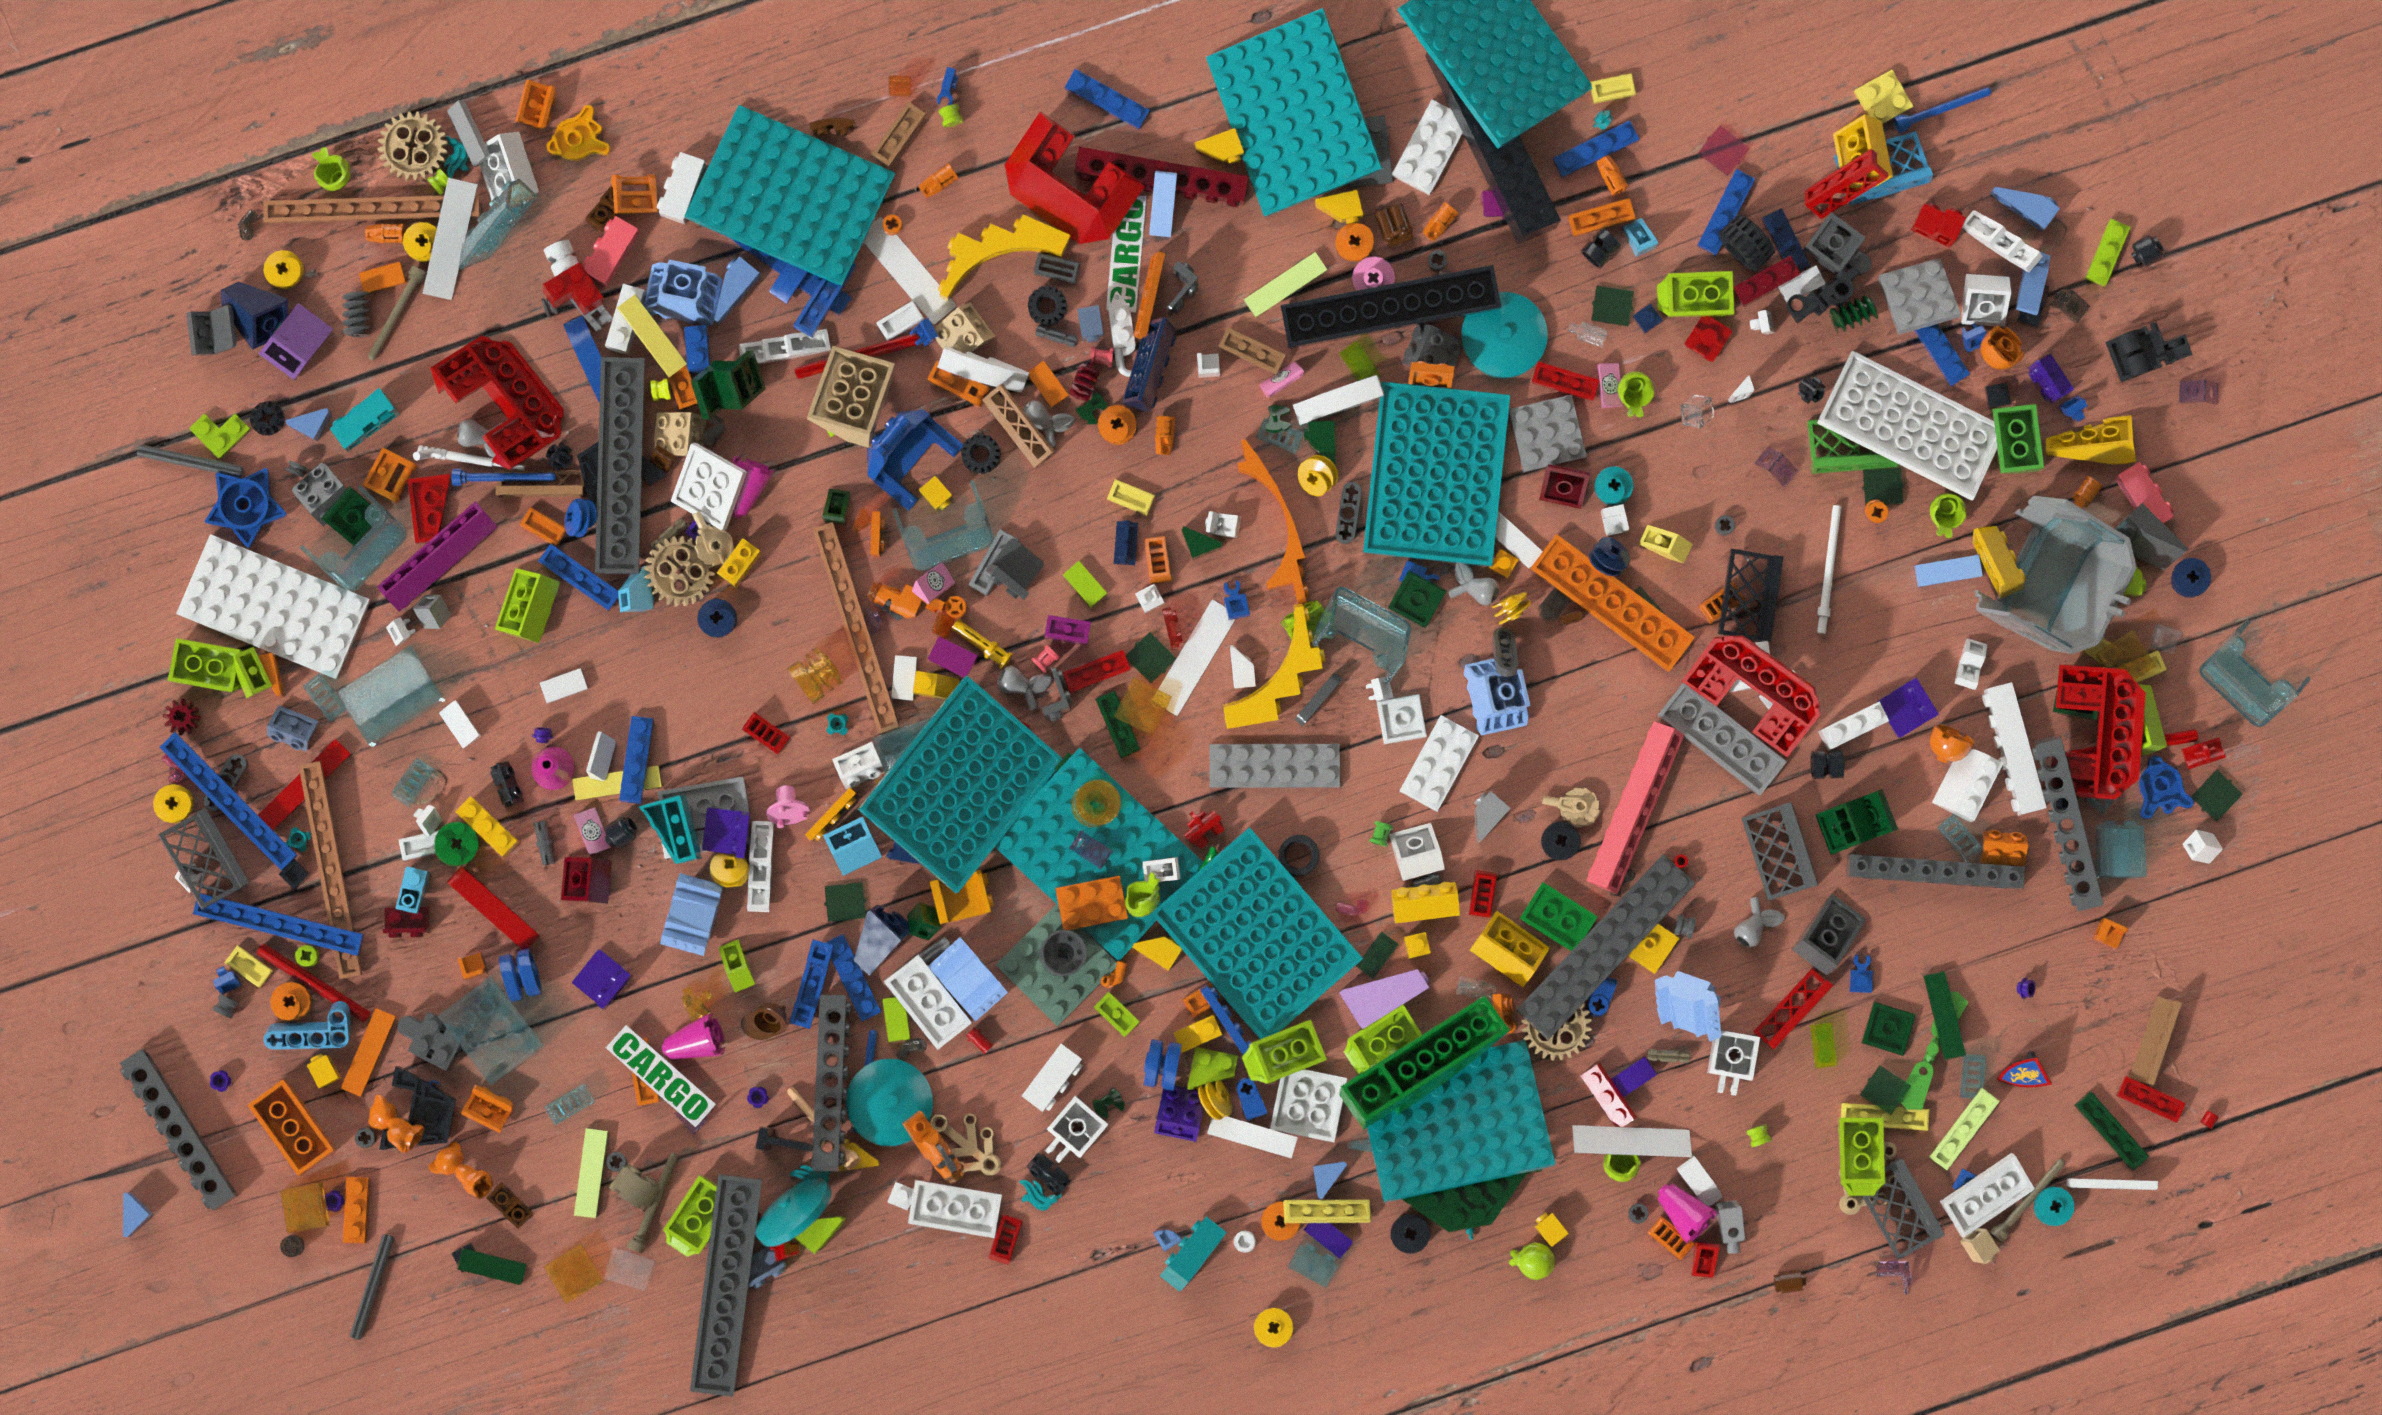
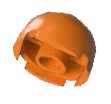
M1999 326L1994 327L1983 337L1980 345L1984 361L1997 370H2005L2015 366L2024 356V351L2021 352L2020 348L2022 345L2020 338L2007 327L2003 329L1999 328Z
M1935 724L1929 738L1930 747L1937 755L1936 759L1947 764L1949 761L1957 762L1964 759L1975 743L1968 735L1965 734L1963 738L1959 734V730L1943 724H1938V726Z

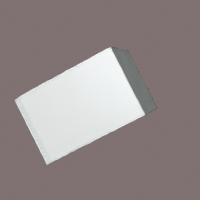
M1178 858L1143 862L1146 882L1149 880L1150 873H1154L1156 879H1159L1160 882L1180 879Z

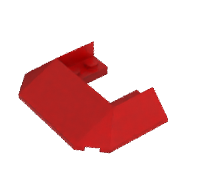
M1040 111L1004 164L1010 195L1060 231L1069 234L1070 238L1078 244L1110 239L1145 186L1110 161L1085 196L1052 172L1075 138V135Z
M480 336L430 368L438 394L445 390L455 404L483 387L508 420L483 436L484 441L495 453V457L491 462L511 470L560 438L563 407L511 342L504 340L500 342L490 340V337Z
M1743 635L1714 637L1682 679V682L1715 706L1720 703L1737 679L1744 682L1773 703L1752 732L1788 757L1822 714L1815 686Z
M2059 664L2056 708L2099 711L2096 754L2065 752L2077 797L2116 799L2139 780L2146 692L2126 669ZM2052 756L2051 766H2054L2058 760ZM2054 777L2050 783L2054 787H2059L2062 785L2063 780L2059 777Z

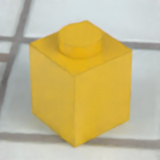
M936 476L919 489V492L936 512L939 509L945 510L952 503L950 501L953 498L951 493Z
M1426 932L1403 938L1408 959L1431 953Z
M321 1053L310 1059L312 1063L308 1064L307 1067L318 1088H324L341 1079L330 1055L323 1056Z
M1544 1212L1536 1219L1537 1224L1534 1227L1550 1247L1569 1234L1553 1213L1547 1214Z

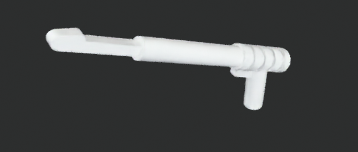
M419 445L418 451L413 454L415 460L435 457V459L441 458V460L448 459L490 467H502L491 462L493 458L447 451V449L441 450V448L435 449V447L429 446L424 447L423 445ZM518 464L512 469L525 470V465Z

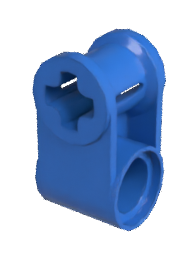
M1608 977L1592 993L1587 1004V1011H1589L1591 1016L1600 1017L1608 1010L1618 980ZM1597 1001H1599L1600 1006L1603 1007V1009H1600L1598 1012L1595 1011V1006L1592 1005L1595 1004Z
M1247 1077L1240 1079L1237 1082L1236 1090L1246 1120L1250 1121L1268 1114L1254 1081ZM1245 1082L1248 1085H1252L1249 1089L1250 1092L1247 1094L1245 1091L1240 1090Z

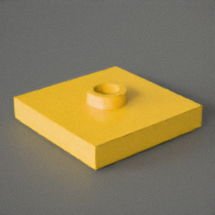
M1657 924L1628 957L1655 974L1679 938Z

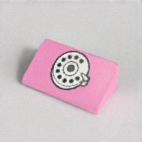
M1293 362L1279 371L1277 375H1273L1262 382L1260 388L1266 397L1270 398L1301 378L1304 371L1297 363Z
M1619 363L1598 364L1602 408L1623 406L1617 391L1621 380Z
M940 562L916 580L912 592L929 604L952 587L955 581L946 566Z
M596 808L574 815L590 856L611 848L605 840L606 833Z

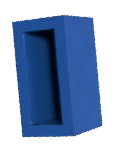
M706 325L684 327L689 373H700L711 364L708 328Z

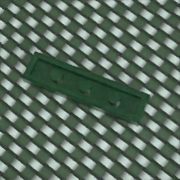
M1945 971L1923 976L1944 1061L1966 1056Z
M2089 1091L2074 1105L2132 1171L2149 1158V1155L2092 1091Z

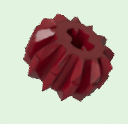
M1082 363L1079 365L1069 391L1070 395L1080 401H1088L1100 374L1099 369L1089 364Z
M181 698L179 704L176 700L172 701L173 708L170 706L165 707L170 713L163 714V718L169 719L164 725L166 727L171 726L170 732L174 733L178 730V735L183 736L184 730L188 734L192 733L190 726L198 728L194 720H201V716L194 715L199 711L198 707L192 708L194 702L189 701L186 704V700ZM179 713L186 714V717H183L185 718L184 721L178 720V717H180Z

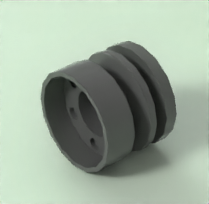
M1059 930L1050 934L1042 942L1039 949V959L1043 968L1049 974L1057 977H1067L1078 972L1087 958V948L1083 939L1078 934L1069 930ZM1059 948L1067 950L1068 953L1065 955V960L1064 958L1057 957Z

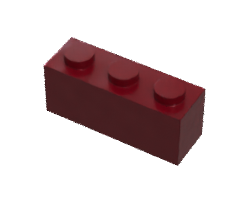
M1790 255L1733 288L1743 306L1747 307L1802 277V274Z

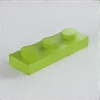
M2113 219L2109 220L2085 279L2103 287L2106 286L2130 226Z

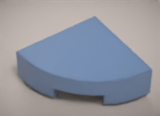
M1171 1230L1153 1232L1164 1252L1182 1241V1238Z

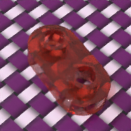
M1171 607L1163 608L1162 612L1171 650L1180 649L1179 644H1183L1181 631L1176 632L1174 624L1178 623L1176 610L1171 611Z

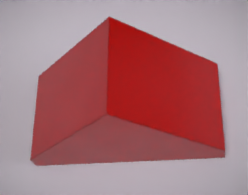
M1694 1242L1692 1276L1714 1277L1720 1248L1719 1244Z

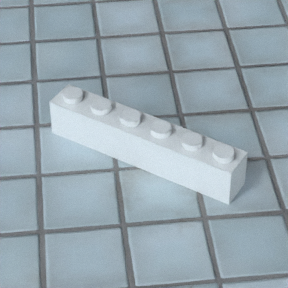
M2013 683L1984 690L1982 699L1984 706L1989 708L1990 715L1988 716L1990 727L1995 730L1994 743L1996 749H2000L2002 755L1999 761L2003 762L2001 768L2006 770L2008 777L2005 778V783L2008 791H2011L2013 799H2011L2013 811L2017 812L2019 816L2047 808Z

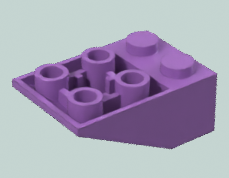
M298 303L259 352V355L295 381L332 332L333 328Z

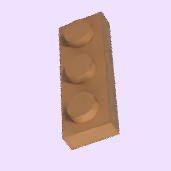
M908 101L871 153L872 156L890 167L925 118L926 113Z
M1228 327L1218 348L1277 375L1286 357L1285 354Z

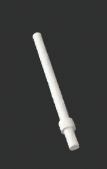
M1833 505L1821 605L1818 607L1817 616H1819L1818 634H1826L1827 619L1830 618L1831 613L1829 603L1842 507L1838 505Z

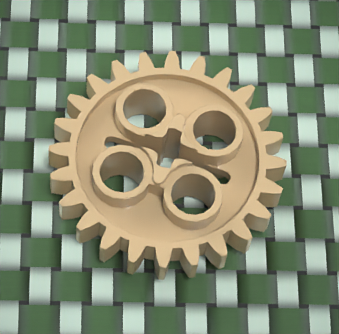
M408 111L407 118H404L400 113V120L398 121L392 117L393 125L391 126L386 123L385 126L388 131H381L380 133L384 136V139H378V142L383 146L377 149L379 152L384 153L379 158L381 161L387 160L384 163V167H391L389 172L392 175L397 172L398 179L405 175V180L408 182L411 176H413L416 182H418L420 175L426 180V173L428 172L434 176L432 169L434 167L441 169L438 162H445L442 154H448V151L443 149V147L448 145V142L442 140L446 137V134L439 133L442 130L441 125L435 126L437 121L435 119L429 121L427 114L421 118L420 112H417L415 117H413L411 112ZM417 128L418 131L414 140V129ZM409 130V136L407 138H399V134L401 131ZM429 133L431 136L430 140L421 142V136ZM413 142H415L417 148L414 147L413 151H411L409 146H412ZM399 151L406 152L402 160L395 158L396 153ZM412 153V164L408 165ZM419 155H427L424 163H417Z
M675 536L670 539V543L667 539H664L662 541L663 546L659 543L656 544V550L649 552L652 557H648L645 560L650 565L644 567V570L650 572V574L644 577L645 579H651L647 587L654 586L655 588L652 594L659 592L658 600L660 601L664 597L667 598V605L674 600L675 607L679 606L681 601L684 606H687L688 599L692 604L696 602V597L702 599L704 597L702 592H709L706 585L713 584V581L708 578L714 576L715 573L709 571L713 567L712 565L705 564L704 561L697 557L695 545H692V538L685 542L684 536H681L677 542ZM677 551H680L684 554V561H679L677 559ZM660 565L668 567V575L661 573ZM681 568L683 571L678 575L676 571ZM690 568H695L698 571V578L691 576ZM675 581L682 584V591H677L674 588Z
M1583 1003L1574 1013L1572 1022H1565L1562 1028L1557 1031L1556 1045L1552 1044L1553 1036L1547 1041H1542L1538 1035L1539 1031L1526 1019L1521 1020L1522 1023L1527 1024V1027L1521 1029V1031L1528 1032V1035L1523 1038L1524 1040H1531L1528 1047H1537L1534 1053L1537 1054L1542 1051V1058L1550 1054L1551 1061H1554L1556 1055H1558L1560 1061L1563 1060V1054H1566L1568 1058H1572V1050L1578 1054L1577 1046L1579 1045L1584 1048L1585 1044L1582 1040L1590 1039L1585 1032L1592 1031L1591 1028L1586 1027L1587 1023L1592 1022L1591 1019H1585L1589 1011L1581 1010L1585 1004ZM1564 1031L1569 1032L1572 1036L1571 1042L1568 1044H1564L1560 1040V1035Z

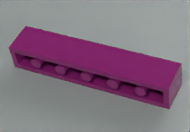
M475 501L381 582L377 588L400 612L419 594L425 592L434 581L441 578L449 568L457 564L464 555L473 550L480 541L489 536L498 526Z

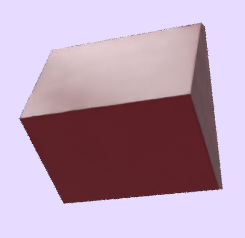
M1548 464L1545 468L1539 500L1581 509L1590 473Z

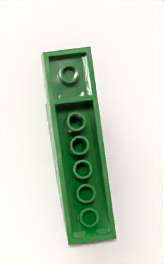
M1484 995L1340 1087L1339 1095L1361 1127L1366 1129L1394 1110L1399 1115L1472 1063L1505 1036L1510 1029Z

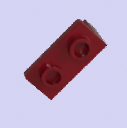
M396 907L384 908L385 929H383V933L389 934V938H402V934L410 933V937H424V933H429V907H420L417 914L395 909Z

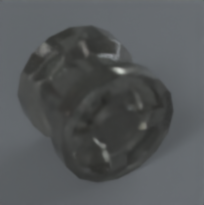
M297 1235L285 1237L280 1244L281 1252L287 1257L299 1256L305 1248L303 1239Z

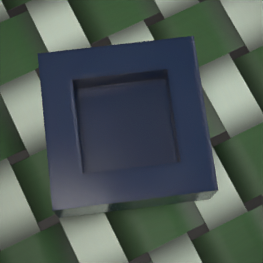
M1651 303L1632 316L1644 334L1663 322Z

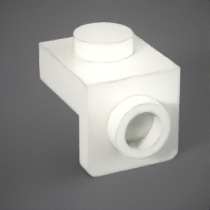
M1209 511L1205 522L1206 532L1214 536L1238 538L1241 517Z

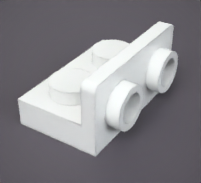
M872 742L832 759L845 789L857 787L860 783L869 779H875L885 773Z

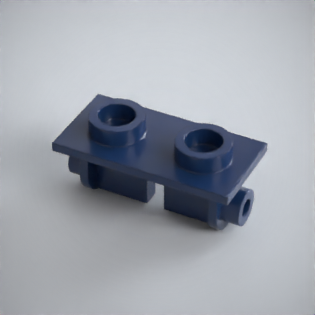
M1129 520L1117 521L1114 564L1135 566L1137 522Z

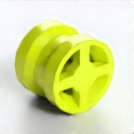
M668 378L658 382L650 380L654 402L662 398L666 400L671 399Z

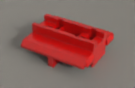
M1701 316L1684 345L1706 360L1714 362L1732 331L1710 316Z

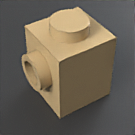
M1977 1228L1960 1240L1973 1262L1986 1264L1992 1261L1994 1255L2000 1251L1987 1229Z

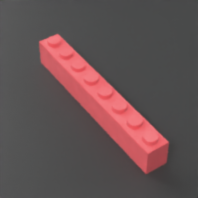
M1653 722L1652 727L1647 733L1646 741L1639 752L1638 760L1631 771L1627 786L1622 792V798L1614 811V817L1609 828L1606 830L1603 843L1597 851L1595 862L1589 870L1587 881L1596 887L1618 894L1684 738V734L1675 728Z

